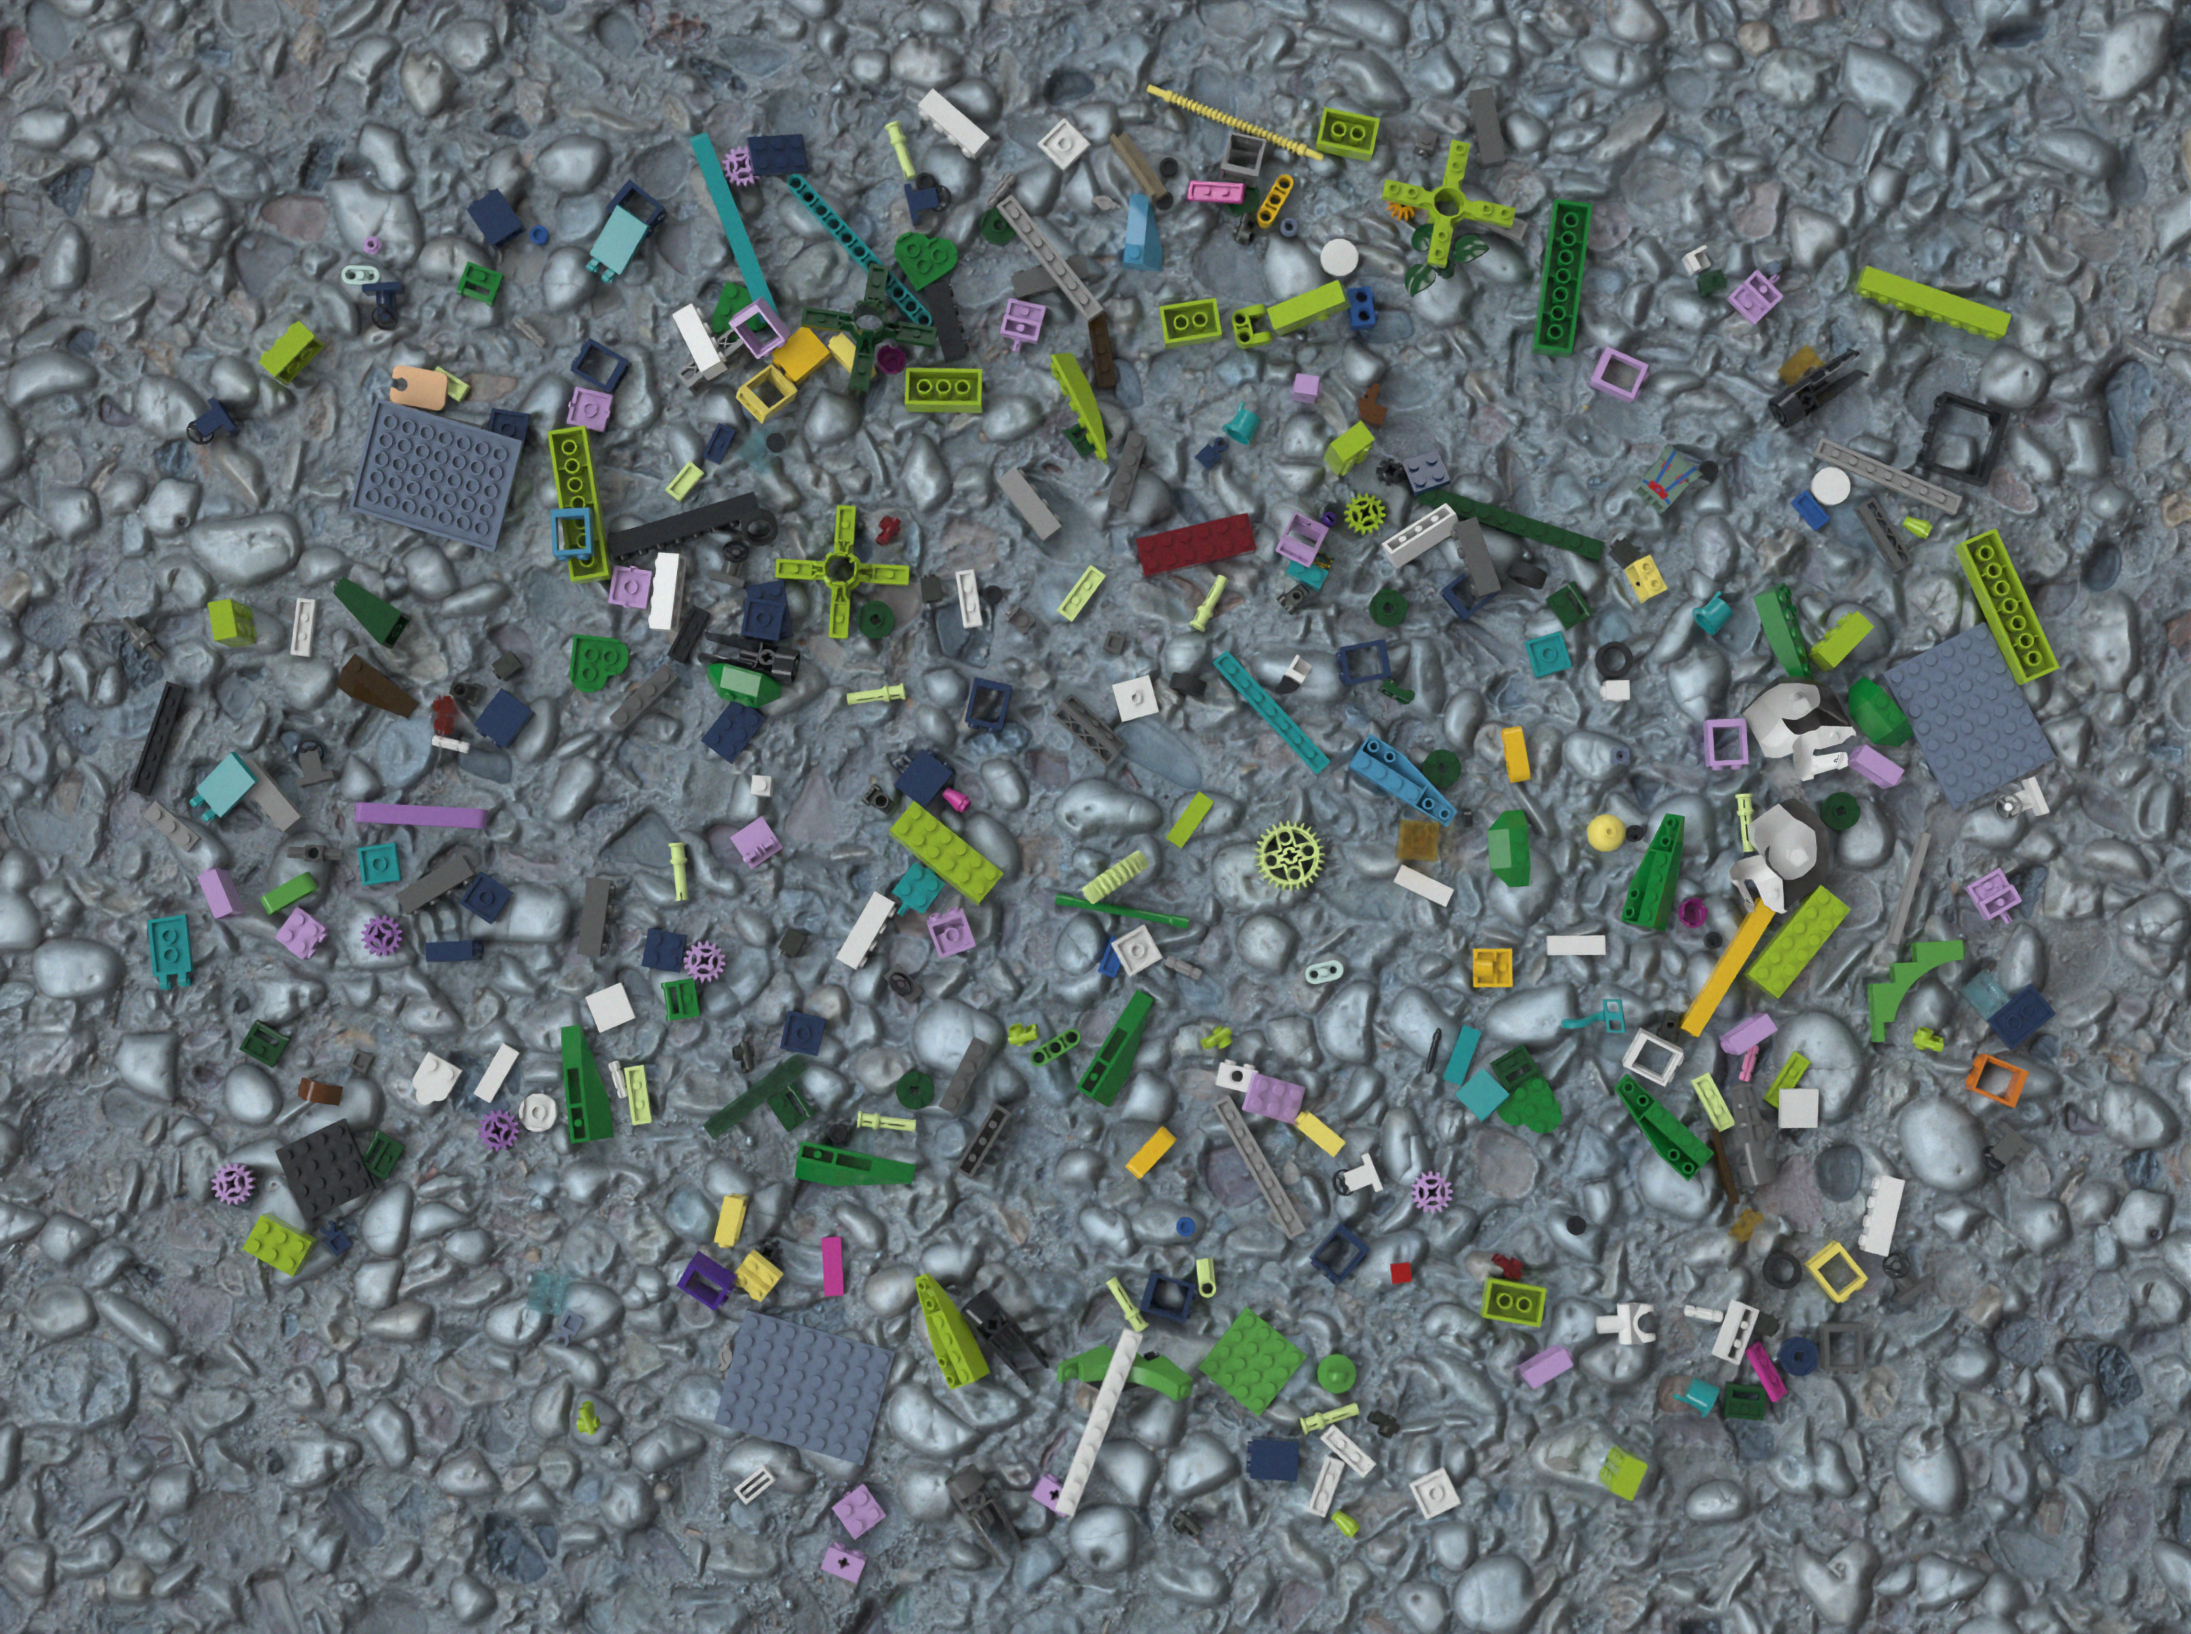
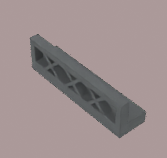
M733 328L717 339L719 346L723 347L722 353L727 359L724 362L727 369H730L751 352L741 338L734 343H729L730 337L736 333ZM693 359L676 374L691 393L696 396L726 371L708 381L700 372L695 359ZM688 371H694L690 379L686 380L683 375Z
M1874 497L1853 509L1893 574L1914 562ZM1870 503L1875 508L1874 516L1867 506ZM1876 520L1882 521L1885 524L1884 532ZM1886 536L1892 537L1895 540L1894 548ZM1897 553L1903 554L1907 561L1903 563Z
M1072 693L1052 714L1058 722L1107 767L1128 745ZM1063 709L1068 713L1069 719H1065L1059 712ZM1075 723H1079L1082 726L1083 732L1075 728ZM1089 736H1093L1097 744H1092L1089 741ZM1103 749H1107L1112 754L1110 759L1103 754Z

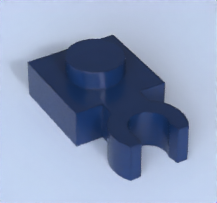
M1221 437L1216 438L1213 447L1207 444L1195 456V459L1207 471L1222 458L1219 452L1226 451L1229 446L1228 444L1224 447L1218 445V442L1222 439Z
M329 1220L330 1230L321 1226L320 1231L328 1235L329 1238L325 1242L335 1256H338L354 1243L343 1228L337 1231L336 1223L333 1220Z

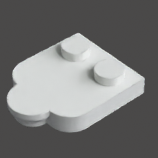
M428 1052L412 1081L414 1088L417 1090V1101L423 1105H428L434 1100L442 1101L447 1099L463 1070L434 1053Z

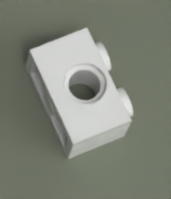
M1225 1059L1224 1063L1220 1062L1215 1085L1247 1092L1252 1073H1258L1259 1071L1254 1070L1255 1066L1244 1064L1243 1067L1236 1066L1235 1061ZM1234 1071L1242 1072V1079L1240 1081L1232 1079Z

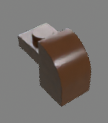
M1374 383L1372 388H1367L1364 396L1367 400L1359 398L1357 414L1364 424L1379 430L1388 408L1374 403L1381 385Z
M302 1077L298 1087V1097L315 1103L339 1106L343 1086Z

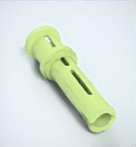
M894 121L885 125V130L888 131L891 138L890 144L896 150L905 180H911L917 177L905 144L907 139L906 136H903L900 127L901 122Z
M1222 575L1217 576L1202 606L1200 605L1197 608L1198 612L1195 618L1189 623L1192 627L1203 632L1205 631V625L1209 618H1212V611L1229 582L1226 577Z
M904 683L890 687L884 685L882 689L847 693L848 705L879 700L890 702V700L900 698L906 700Z
M1753 793L1735 795V798L1738 800L1737 814L1740 816L1743 852L1755 851L1754 846L1750 842L1749 835L1747 838L1748 825L1752 822V814H1754L1751 802Z
M686 842L668 844L671 847L672 856L670 863L674 867L676 901L682 899L689 900L685 871L687 858H685L684 852Z
M859 1111L857 1128L863 1126L871 1127L873 1130L888 1128L915 1132L916 1120L880 1116L876 1112L875 1114H868Z
M1115 1276L1107 1281L1106 1285H1108L1125 1312L1124 1318L1129 1320L1134 1331L1140 1332L1149 1326V1323L1145 1322L1141 1316V1310L1133 1305L1117 1277Z
M1356 1402L1323 1414L1316 1412L1313 1416L1304 1419L1301 1417L1299 1419L1303 1432L1307 1435L1310 1431L1322 1430L1325 1428V1425L1359 1415V1410Z

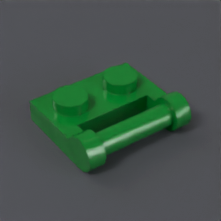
M467 262L456 294L460 296L466 295L485 302L487 306L494 307L505 276L496 271ZM470 283L489 290V296L468 289L466 286Z
M693 978L661 983L667 1011L666 1021L701 1016L696 981ZM671 987H676L679 1006L678 1014L674 1012Z

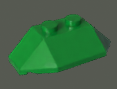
M725 663L708 664L707 678L719 698L737 702L747 707L758 708L778 700L782 696V684L761 673Z
M1863 676L1848 688V715L1873 744L1900 747L1914 735L1907 717L1878 685Z
M1503 811L1487 830L1490 870L1508 887L1529 886L1531 865L1528 827L1524 811Z

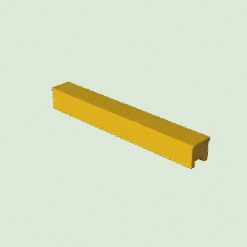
M1761 897L1757 898L1754 902V911L1748 912L1678 1025L1679 1029L1693 1037H1699L1776 911L1764 905Z

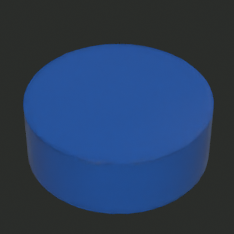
M540 225L533 227L529 234L531 241L538 246L547 244L550 239L548 230Z
M1182 1217L1176 1223L1177 1232L1181 1236H1191L1195 1231V1222L1190 1217Z

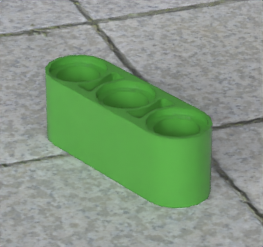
M305 872L265 894L260 900L268 915L271 916L309 896L319 888L310 872Z
M1068 1029L1035 1049L1030 1055L1032 1064L1043 1066L1076 1046L1081 1039L1079 1031ZM1069 1032L1077 1034L1078 1039L1076 1042H1068L1066 1037ZM1053 1042H1058L1061 1045V1050L1058 1053H1054L1050 1049V1045ZM1037 1052H1041L1045 1056L1044 1061L1041 1063H1037L1034 1060V1054Z

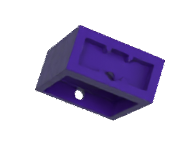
M698 1251L689 1262L676 1286L716 1311L719 1305L723 1307L729 1299L727 1294L730 1295L736 1287L734 1281L737 1276ZM695 1271L722 1287L723 1289L720 1294L694 1278Z

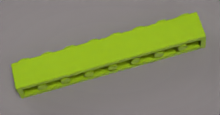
M1866 266L1861 270L1854 291L1859 293L1861 297H1871L1877 299L1881 304L1889 303L1895 305V308L1899 310H1910L1917 316H1927L1934 322L1948 323L1952 328L1966 329L1970 334H1980L1986 336L1985 338L1991 341L2000 340L2005 336L2012 315L1870 266Z

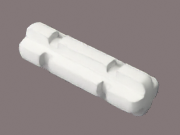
M438 735L433 736L432 744L435 746H442L443 748L455 751L459 750L463 753H468L470 750L469 743L446 737L443 738Z
M619 1061L609 1063L608 1066L613 1073L611 1075L615 1087L618 1088V1097H628L623 1072L619 1069L621 1068Z
M1686 1305L1684 1308L1686 1316H1694L1710 1321L1712 1319L1715 1322H1722L1723 1319L1721 1311L1714 1310L1713 1312L1711 1309L1695 1308L1691 1305Z

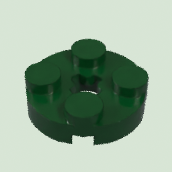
M1257 185L1256 188L1245 187L1244 195L1246 197L1243 204L1223 203L1227 212L1236 218L1241 217L1243 213L1251 215L1255 212L1260 200V191Z
M997 207L989 209L983 214L980 227L985 240L994 245L1004 246L1015 238L1017 233L998 211ZM1000 221L1003 222L1002 226L1004 228L996 230L994 224H998Z
M1393 589L1379 591L1372 597L1369 603L1371 619L1376 625L1385 628L1395 627L1401 623L1408 610L1406 599ZM1386 603H1389V606H1393V610L1390 613L1383 610Z
M870 601L859 609L856 622L861 633L866 637L882 639L887 637L893 630L895 616L892 609L884 602ZM875 615H878V618L881 619V622L877 623V625L870 621Z
M1445 749L1435 750L1424 760L1422 773L1434 787H1449L1458 780L1461 774V763L1455 753ZM1440 763L1447 767L1444 774H1441L1436 769V767L1440 766Z
M1838 792L1830 794L1821 804L1820 818L1826 826L1833 830L1849 829L1860 818V806H1858L1854 796L1849 793ZM1842 806L1845 814L1838 816L1836 808Z
M912 1071L904 1074L899 1079L896 1086V1095L904 1107L918 1110L926 1107L934 1097V1084L927 1074ZM918 1085L920 1087V1094L912 1095L911 1086L916 1087Z

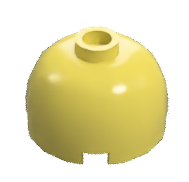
M1612 814L1596 816L1587 827L1588 842L1594 849L1600 852L1617 850L1626 838L1625 825L1618 817Z

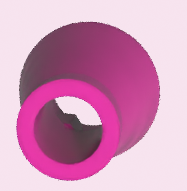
M950 787L942 795L957 812L960 811L961 813H964L972 802L969 800V796L959 793Z

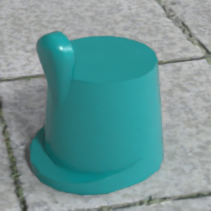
M1241 401L1236 416L1229 424H1224L1222 430L1235 441L1243 445H1250L1261 423V419L1251 411L1244 409L1246 402Z
M1720 590L1707 605L1692 610V615L1696 622L1711 635H1715L1733 617L1730 607L1719 598L1723 594Z
M1693 1377L1688 1383L1683 1396L1674 1393L1673 1398L1692 1405L1700 1411V1416L1705 1418L1717 1399L1719 1388Z

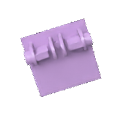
M762 816L730 837L751 869L783 848Z

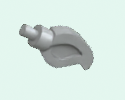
M1095 196L1091 199V204H1096L1102 211L1121 209L1120 205H1117L1116 202H1113L1107 196Z
M727 1339V1343H724V1347L718 1354L721 1363L719 1370H725L731 1364L733 1357L732 1344H730L731 1339Z
M1562 1456L1552 1459L1545 1457L1546 1464L1556 1471L1571 1470V1468L1576 1469L1577 1465H1572V1462H1568Z

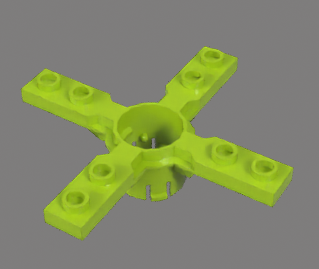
M1451 140L1442 186L1435 188L1432 192L1426 191L1420 186L1385 179L1381 200L1427 210L1428 224H1434L1426 265L1429 264L1445 269L1453 230L1457 227L1456 224L1463 218L1510 229L1513 225L1516 208L1482 200L1470 201L1467 200L1466 195L1461 191L1470 143ZM1438 201L1454 202L1453 205L1456 207L1458 214L1454 216L1442 215L1436 210L1434 204Z
M837 505L834 553H828L825 556L826 560L776 559V579L824 580L826 586L832 589L829 638L848 639L850 595L851 590L856 588L860 582L909 586L910 566L861 563L858 557L853 554L856 506ZM838 558L850 559V563H855L854 577L852 576L847 581V584L844 581L832 582L833 578L828 577L831 563Z

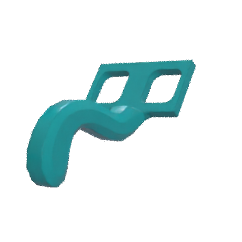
M1603 999L1604 1009L1582 1019L1561 1020V1025L1563 1028L1578 1029L1589 1026L1596 1021L1606 1022L1608 1033H1626L1622 999ZM1607 1002H1617L1619 1012H1610ZM1610 1020H1619L1621 1022V1030H1612Z

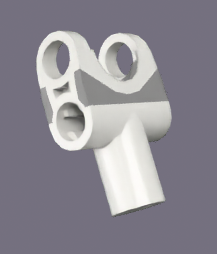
M1636 1302L1618 1303L1617 1315L1596 1316L1598 1334L1619 1333V1344H1641L1656 1340L1655 1333H1645L1638 1328L1640 1316L1654 1311V1305Z

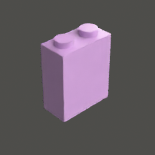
M211 867L203 870L202 875L197 876L215 919L229 920L245 913L228 870Z

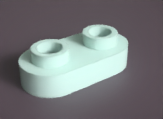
M349 265L341 273L343 281L350 286H362V284L380 283L381 281L380 272L372 266ZM352 274H356L354 279H350ZM371 275L375 276L373 280H369Z
M1335 960L1314 964L1305 970V978L1311 984L1336 980L1343 974V966ZM1332 966L1336 968V973L1334 974L1329 971ZM1312 971H1316L1318 973V976L1316 978L1311 977Z

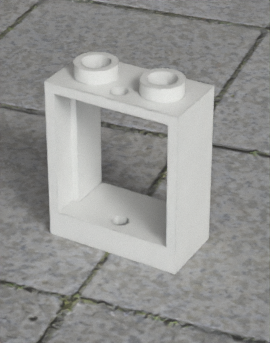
M1640 1028L1624 1055L1622 1064L1624 1067L1665 1087L1667 1082L1670 1083L1673 1080L1674 1070L1676 1066L1682 1064L1684 1056L1682 1048ZM1647 1039L1674 1052L1662 1075L1634 1062Z

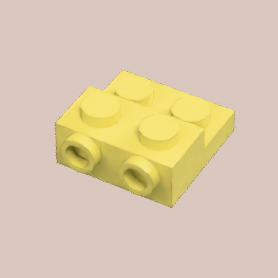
M753 1249L734 1273L737 1276L734 1282L736 1286L744 1288L752 1299L762 1302L782 1277L783 1273Z

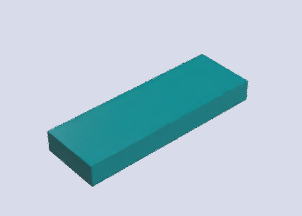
M1462 1025L1442 1079L1460 1086L1462 1085L1481 1031Z

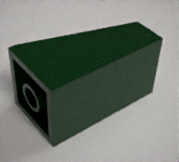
M345 577L339 579L334 585V595L379 644L392 650L412 617Z

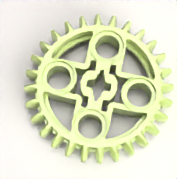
M1288 820L1286 826L1279 822V828L1273 824L1272 832L1266 829L1268 835L1261 834L1260 837L1264 841H1257V844L1261 847L1255 848L1254 851L1259 852V855L1254 856V859H1259L1260 862L1255 864V866H1261L1262 869L1258 873H1265L1262 878L1263 880L1266 878L1270 879L1268 885L1275 882V889L1282 885V891L1286 889V886H1289L1290 891L1293 890V886L1300 890V884L1306 888L1307 880L1313 883L1314 881L1311 877H1319L1316 870H1323L1318 865L1325 863V861L1320 860V857L1325 856V853H1320L1324 846H1318L1317 843L1321 839H1314L1317 834L1316 832L1313 834L1309 833L1311 827L1304 830V823L1297 827V821H1295L1293 826H1290V821ZM1282 832L1289 834L1290 839L1287 843H1283L1279 839ZM1292 832L1304 836L1309 842L1296 845ZM1275 837L1278 850L1266 854L1269 842ZM1292 843L1293 847H1287L1282 851L1281 846H1288ZM1305 846L1312 847L1313 854L1311 856H1306L1303 853ZM1287 851H1289L1291 854H1296L1292 858V861H1290L1289 858H1283L1287 854ZM1268 856L1275 857L1276 864L1274 866L1267 865L1266 858ZM1313 858L1310 870L1304 875L1301 862ZM1297 861L1298 866H1292L1287 869V865H1292ZM1283 867L1287 880L1275 876L1270 870ZM1292 869H1296L1300 873L1297 880H1293L1290 877L1289 873Z
M1136 851L1083 887L1082 891L1090 903L1095 904L1145 870L1149 863L1141 851Z

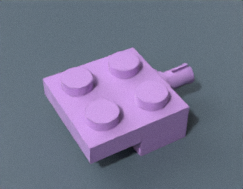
M1756 270L1727 298L1752 326L1784 297L1773 286L1780 280L1778 276L1773 281L1777 274H1774L1767 280Z
M1009 298L1000 335L1015 341L1012 352L1020 353L1022 343L1028 342L1038 345L1046 306Z
M1996 868L1965 886L1983 920H1990L2000 915L2005 925L2013 921L2007 910L2020 903L2022 899L2013 884H2009L2000 868Z

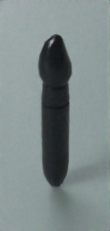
M1437 1028L1432 1036L1433 1041L1425 1068L1427 1074H1430L1434 1067L1439 1041L1442 1037L1440 1028Z

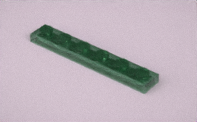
M794 1054L702 1124L712 1139L715 1140L807 1070V1068L798 1056Z

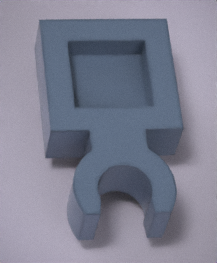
M568 1309L558 1328L562 1329V1332L555 1336L554 1341L557 1342L560 1337H564L565 1343L563 1346L566 1347L571 1340L570 1334L575 1337L586 1318Z

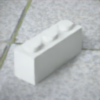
M1732 1299L1711 1354L1740 1365L1760 1310Z

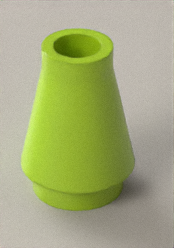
M1909 516L1906 517L1902 525L1920 539L1921 537L1926 539L1933 525L1929 524L1930 521Z
M1339 1509L1331 1517L1342 1533L1350 1538L1360 1528L1357 1520L1342 1513Z

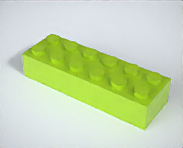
M915 801L912 802L889 830V835L976 906L980 905L1004 874Z
M1819 885L1806 895L1743 975L1772 999H1779L1851 909L1826 888Z

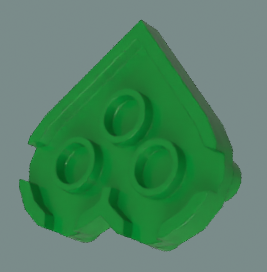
M909 231L902 234L896 240L894 246L895 258L917 293L925 289V286H929L949 274L958 264V252L955 245L949 239L934 237L928 240L924 234Z
M726 281L711 322L712 330L718 338L732 328L729 324L731 318L753 303L748 289ZM757 313L744 321L752 332H758L770 326L768 322L761 324ZM737 333L730 337L729 343H734V341L740 338Z
M574 634L570 663V680L579 691L585 693L602 691L610 676H617L626 671L630 661L628 647L620 640L614 638Z
M1542 1073L1513 1088V1091L1509 1093L1510 1097L1497 1109L1498 1116L1503 1122L1511 1126L1526 1124L1529 1129L1537 1133L1551 1132L1562 1121L1560 1105Z

